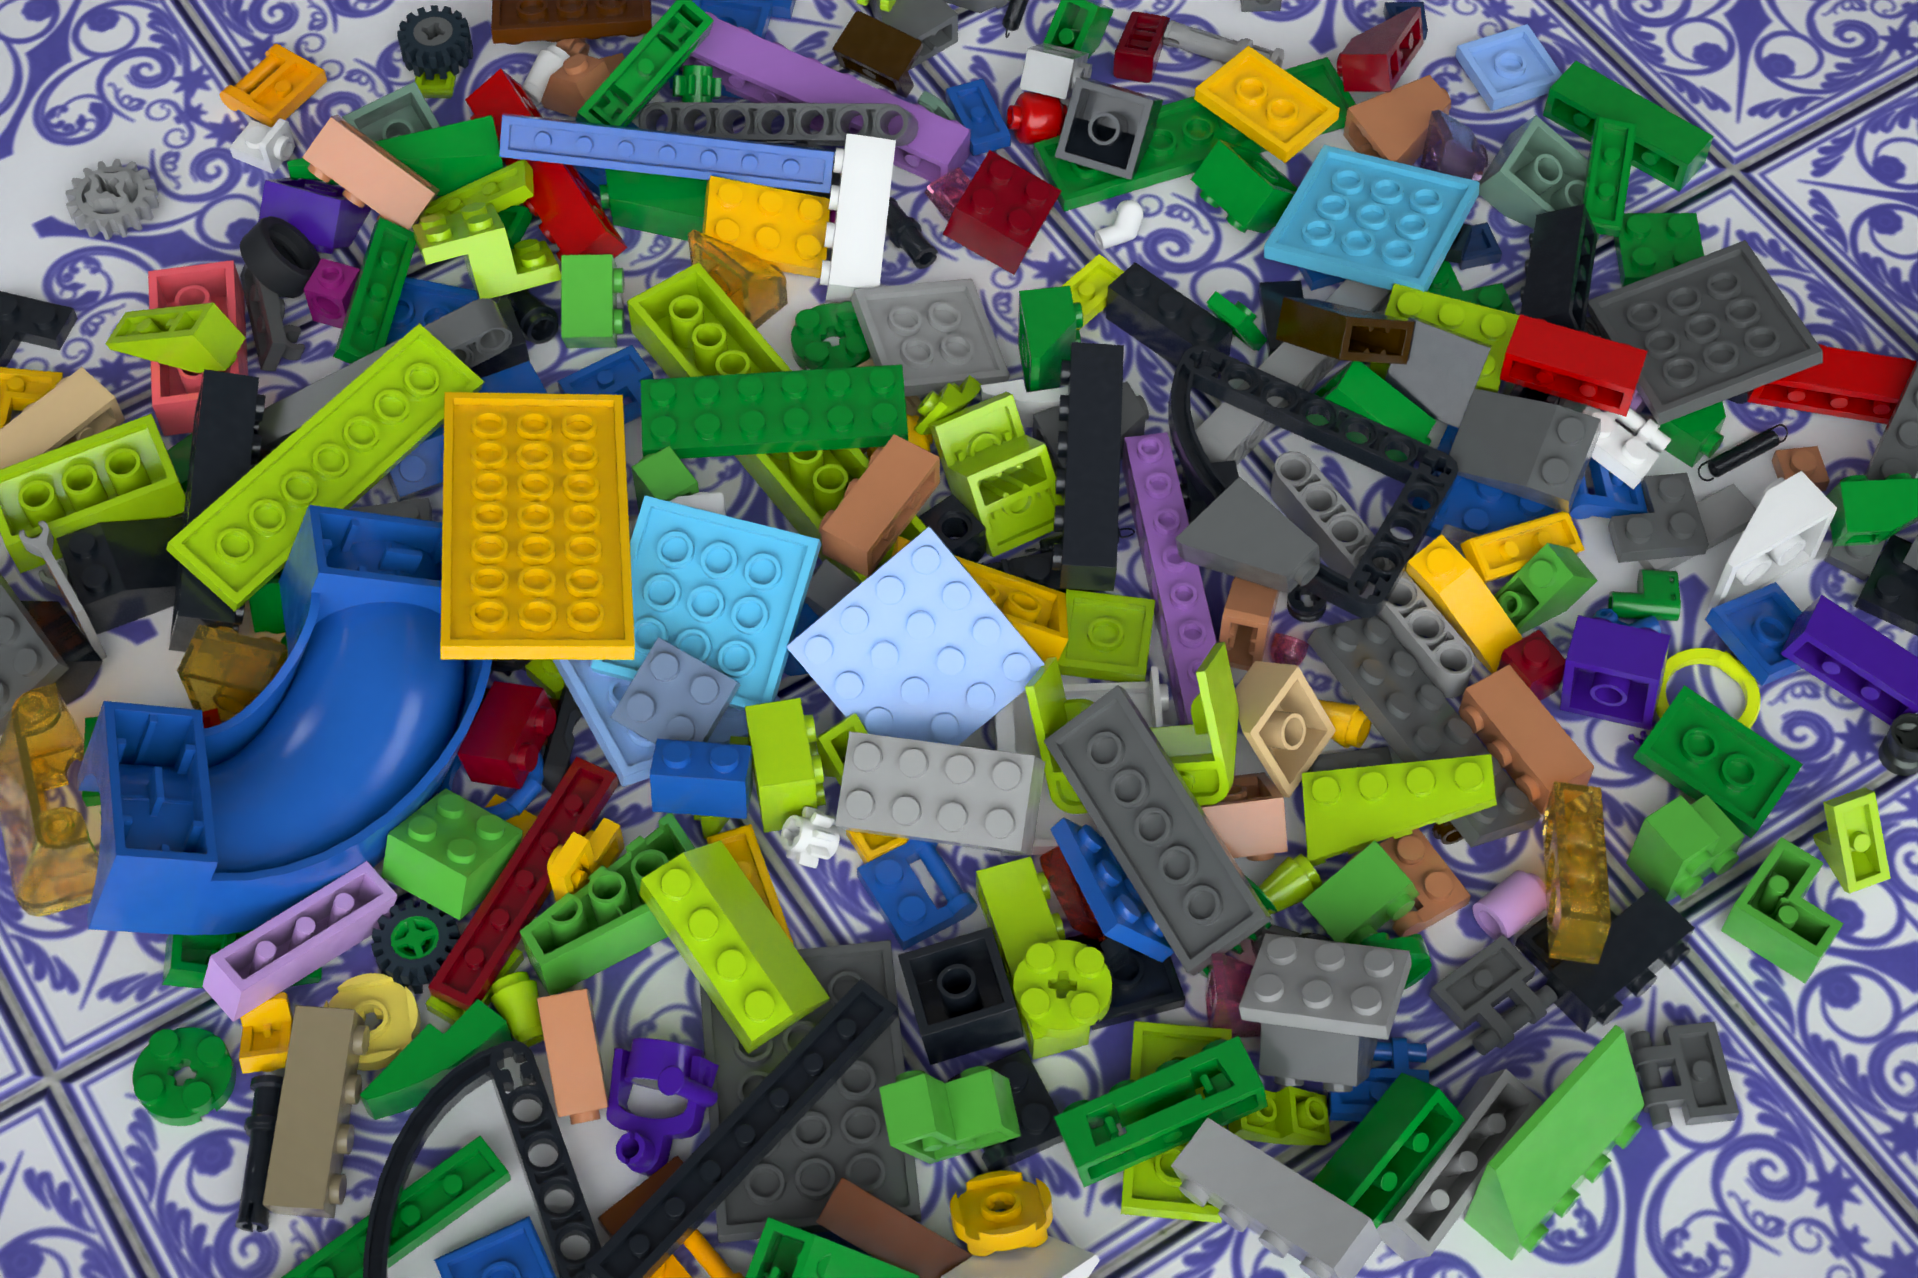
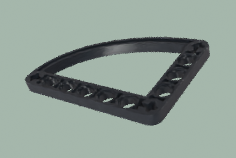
M1196 345L1188 348L1175 370L1168 401V424L1172 443L1180 464L1194 489L1207 506L1216 500L1228 488V485L1213 467L1196 434L1190 404L1192 387L1405 484L1350 579L1320 563L1319 571L1309 583L1302 586L1318 597L1355 616L1371 618L1378 615L1383 610L1405 572L1407 562L1416 553L1453 489L1459 470L1457 462L1453 457L1211 347ZM1200 364L1204 365L1201 369H1197ZM1219 372L1222 373V374H1221V379H1217V378H1218V375H1219ZM1232 379H1241L1246 381L1250 388L1237 390L1231 387L1228 382ZM1273 396L1282 397L1287 400L1289 405L1284 408L1274 407L1269 404L1267 399ZM1311 414L1322 415L1329 423L1321 426L1314 425L1306 417ZM1349 432H1359L1365 435L1368 441L1365 443H1354L1346 437V434ZM1399 450L1408 459L1397 462L1390 459L1385 452ZM1415 461L1420 462L1418 469L1414 468ZM1435 471L1441 472L1438 477L1432 475ZM1412 497L1423 498L1428 501L1431 507L1422 510L1414 508L1408 502V499ZM1394 527L1406 528L1413 534V538L1408 540L1398 539L1393 536L1390 529ZM1377 557H1384L1391 560L1396 568L1387 571L1381 570L1373 564L1372 560ZM1368 582H1371L1375 585L1373 594L1369 595L1367 599L1360 597L1359 595H1362L1367 588Z
M506 1041L477 1053L451 1070L427 1093L411 1113L391 1148L378 1181L369 1215L364 1248L363 1278H388V1262L393 1226L403 1189L416 1158L426 1140L443 1117L466 1095L489 1080H492L559 1277L592 1278L586 1273L584 1265L602 1247L535 1057L530 1048L524 1043ZM508 1057H513L516 1063H522L520 1065V1079L523 1086H519L514 1089V1081L510 1071L502 1069L504 1068V1059ZM525 1099L535 1100L542 1108L541 1115L530 1122L520 1121L513 1113L514 1106ZM538 1144H548L555 1148L558 1157L552 1165L539 1167L530 1161L528 1157L529 1152ZM562 1189L569 1192L574 1198L572 1207L564 1213H555L547 1209L544 1200L551 1191ZM569 1236H582L588 1241L590 1250L585 1257L572 1260L563 1255L560 1249L561 1243Z

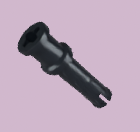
M259 1075L251 1079L250 1089L254 1092L251 1116L246 1118L244 1123V1130H246V1135L250 1137L238 1218L235 1223V1227L244 1231L253 1232L254 1224L257 1225V1232L267 1231L269 1228L270 1210L263 1206V1199L284 1078L282 1076Z

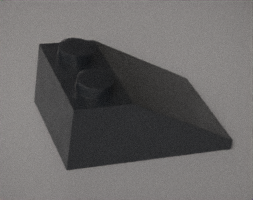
M183 517L100 522L56 538L78 599L97 635L174 606L178 560L166 548L168 542L182 530Z

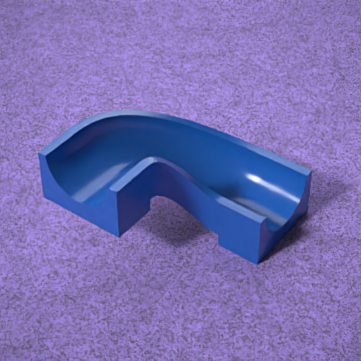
M308 505L279 579L288 658L267 687L246 708L222 724L204 728L202 710L103 701L77 775L78 790L100 792L101 802L100 851L94 890L87 912L88 930L173 935H225L253 930L367 861L374 868L384 859L388 833L435 797L441 788L482 702L491 672L492 659H441L442 522Z

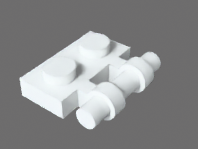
M1588 405L1581 412L1601 419L1600 435L1591 457L1632 489L1641 482L1660 456L1646 444H1650L1661 453L1672 440L1658 429L1660 425L1652 418L1646 420L1631 408H1629L1627 417L1608 411L1602 412L1598 408ZM1615 419H1617L1619 422H1621L1623 425L1629 428L1636 435H1632L1630 432H1628L1626 429L1620 426L1617 422H1615Z

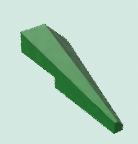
M492 115L375 141L387 152L438 188L440 191L436 196L449 194L503 168L502 157H499L500 147ZM300 158L287 161L290 179L298 180L302 178L322 181L307 169L310 163L305 159ZM332 179L329 181V183H327L331 185H339Z

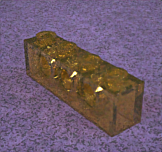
M1554 781L1542 821L1549 958L1598 964L1611 926L1602 792L1600 787Z

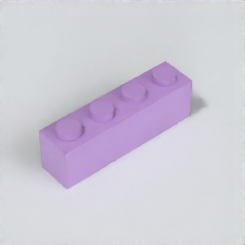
M366 861L211 955L202 987L234 1022L371 936L374 928L380 930L378 920L382 914L390 919L391 913L389 909L394 906L397 894Z

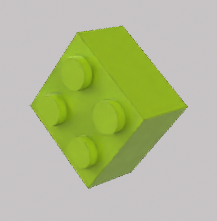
M801 698L745 706L749 744L752 746V766L764 833L782 830L785 821L792 815L802 817L804 806L818 809V806L826 805L823 786L824 775L820 754H817L813 714L804 715Z

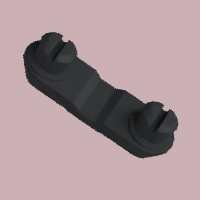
M566 684L563 687L556 710L555 728L549 735L543 756L544 780L542 785L551 794H553L571 766L570 756L575 742L572 732L582 716Z

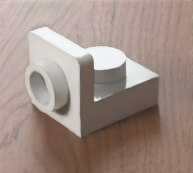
M280 118L273 127L251 120L231 144L230 150L233 158L274 174L279 166L291 157L296 146L289 122Z

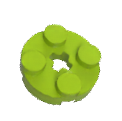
M1053 940L1046 943H1036L1030 946L1026 956L1019 963L1015 971L1013 980L1014 1000L1019 1013H1022L1024 1018L1031 1022V1027L1037 1032L1053 1038L1077 1037L1087 1032V1027L1095 1024L1098 1019L1100 1022L1107 1014L1112 999L1111 974L1104 963L1102 953L1096 948L1088 947L1085 944L1072 940ZM1060 979L1069 980V984L1075 985L1077 989L1068 991L1066 998H1058L1056 990L1049 988L1050 985L1057 983Z

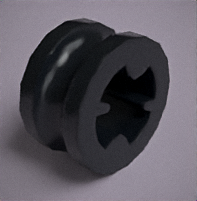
M1299 584L1287 596L1289 614L1301 622L1317 621L1326 612L1327 601ZM1301 595H1310L1313 606L1305 607L1304 602L1301 600Z

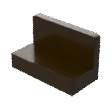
M856 11L832 50L841 67L907 98L914 87L908 71L923 49V45L919 39L861 11Z

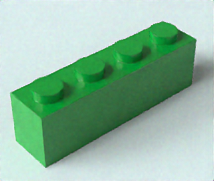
M1575 61L1550 87L1543 116L1589 142H1591L1593 125L1597 116L1637 123L1631 165L1679 192L1705 164L1714 137L1701 128L1694 126L1665 108L1654 104L1578 61Z
M1401 1073L1312 1182L1370 1217L1377 1229L1465 1119L1438 1087Z

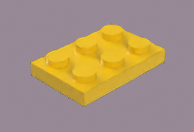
M1247 46L1195 88L1194 100L1284 163L1289 161L1336 122L1340 111L1339 107L1250 46Z
M710 176L706 188L700 256L820 278L822 261L827 259V247H824L827 222H829L830 210H828L830 199Z

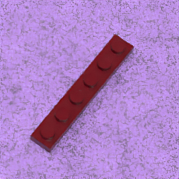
M576 756L429 984L428 988L432 996L464 1011H467L477 999L483 1000L521 940L520 930L533 921L552 891L547 871V863L552 852L558 845L564 846L573 832L583 837L589 832L619 785L616 773Z

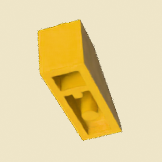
M1442 534L1407 562L1406 573L1467 643L1474 656L1491 674L1496 672L1503 650L1520 641L1523 637L1473 566Z

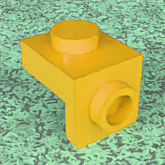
M280 992L240 1018L243 1028L239 1061L243 1074L259 1071L271 1072L286 1066L293 1015L287 993Z

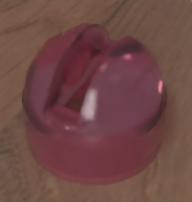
M1275 633L1271 643L1270 656L1274 663L1299 666L1306 656L1309 644L1292 636Z

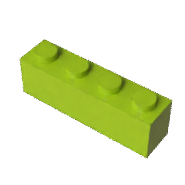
M1031 856L976 871V895L987 927L992 928L1013 997L1014 974L1030 946L1040 942L1046 943L1048 941L1066 939L1059 913L1051 914L1046 901L1051 899L1046 875L1043 871L1036 872ZM1060 979L1049 987L1056 990L1058 998H1066L1068 991L1077 989L1075 985L1069 984V980ZM1018 1011L1022 1030L1033 1060L1089 1045L1090 1026L1087 1027V1032L1077 1037L1053 1038L1037 1032L1031 1027V1022L1025 1019L1023 1014H1020Z

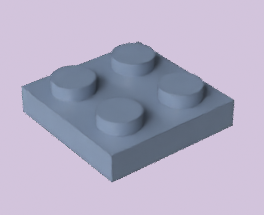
M658 637L610 718L656 744L657 738L707 742L738 691L740 684Z

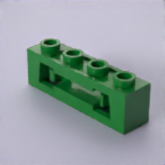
M676 0L578 110L575 121L628 127L708 37L714 20L691 0Z
M1236 1036L1229 1040L1219 1039L1212 1041L1204 1046L1200 1053L1182 1061L1179 1059L1167 1061L1161 1064L1154 1073L1136 1081L1133 1079L1121 1081L1109 1090V1093L1091 1101H1076L1067 1106L1063 1113L1054 1116V1119L1073 1165L1085 1188L1189 1142L1207 1118L1223 1127L1268 1107L1264 1085L1240 1037ZM1204 1087L1205 1099L1202 1098L1201 1094L1196 1095L1195 1090ZM1119 1123L1122 1128L1125 1127L1127 1132L1121 1136L1118 1134L1119 1130L1116 1125Z

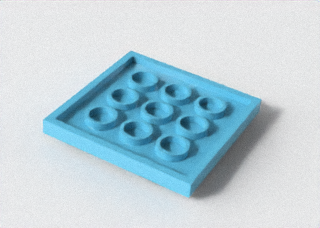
M1323 145L1264 245V258L1391 291L1395 283L1427 292L1479 195L1480 182Z
M644 496L630 540L635 639L634 660H593L591 669L596 673L632 682L659 637L740 684L728 707L745 711V706L775 702L790 652L786 646L794 639L822 545L820 539Z

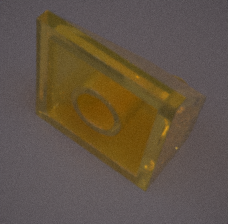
M694 229L687 234L691 266L699 262L756 329L788 304L787 280L777 266L769 265L755 254Z

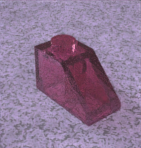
M1223 953L1212 954L1205 990L1208 1027L1232 1029V1038L1236 1036L1240 1038L1261 1037V1023L1241 1020L1239 1005L1253 969L1252 965Z

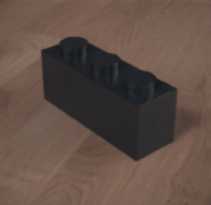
M1136 262L1108 286L1106 319L1175 367L1178 366L1184 352L1196 345L1211 347L1230 356L1233 329ZM1200 364L1197 369H1201L1204 365Z
M1651 888L1550 972L1545 985L1551 987L1557 995V1001L1554 1004L1584 1033L1597 1022L1605 1026L1622 1010L1624 1005L1621 1002L1631 993L1637 998L1640 997L1656 981L1657 976L1655 973L1665 965L1670 970L1673 969L1688 955L1691 949L1687 946V943L1695 927Z

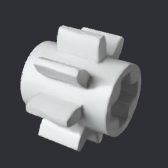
M807 806L803 808L802 817L797 815L790 816L785 821L781 831L782 846L788 850L786 857L796 860V864L811 868H817L819 858L830 859L837 851L840 841L839 830L835 825H832L835 818L825 815L822 810Z

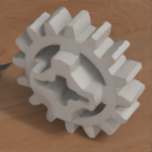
M115 159L110 167H106L105 163L100 161L98 162V170L92 171L89 168H84L85 178H73L71 182L74 189L67 190L65 193L68 199L66 206L71 219L75 221L76 227L79 230L86 228L90 237L96 236L101 231L105 240H110L113 232L118 231L123 238L127 237V229L130 227L138 231L142 230L140 221L142 219L152 220L154 216L151 209L159 208V202L156 197L159 194L154 179L150 178L146 168L138 171L136 162L133 161L127 164L126 167H122L120 159Z

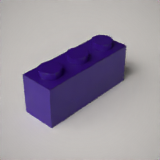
M1822 594L1797 617L1781 651V655L1890 726L1898 716L1907 713L1916 714L1918 712L1917 656Z

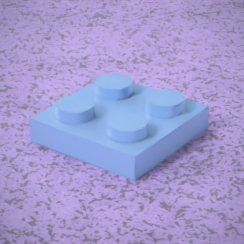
M1528 24L1457 46L1456 59L1491 111L1548 94L1550 87L1562 75Z

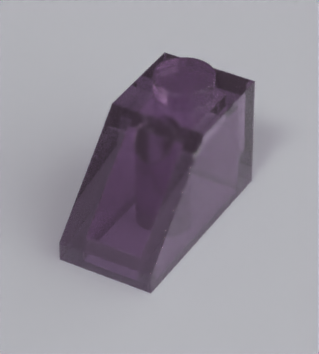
M1441 110L1431 111L1420 167L1479 182L1484 168L1488 165V155L1485 146L1478 143L1472 129Z

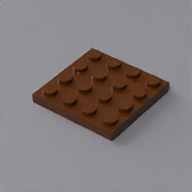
M492 0L491 33L493 44L506 43L517 45L530 41L558 42L563 39L575 38L595 40L606 36L621 35L637 37L647 34L652 28L651 0Z

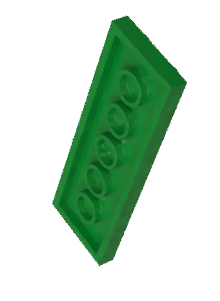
M902 364L641 380L643 457L648 454L657 453L668 446L671 447L679 459L884 447L894 434L908 441Z

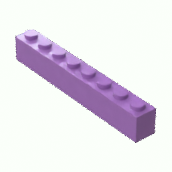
M709 12L705 13L714 20L710 34L680 67L681 71H683V66L685 65L713 67V78H722V85L725 86L726 91L753 103H891L899 105L915 116L919 129L917 136L911 143L905 146H895L893 165L948 189L970 154L971 130L964 127L958 121L938 116L919 104H911L897 98L885 89L872 87L857 80L851 74L831 69L814 58H806L790 51L780 43L765 40L754 35L748 29L724 22ZM817 115L810 123V128L820 132L824 125L823 116ZM861 115L855 116L850 121V134H857L862 129L864 122ZM901 115L895 116L889 122L888 131L890 135H895L902 129L903 118Z

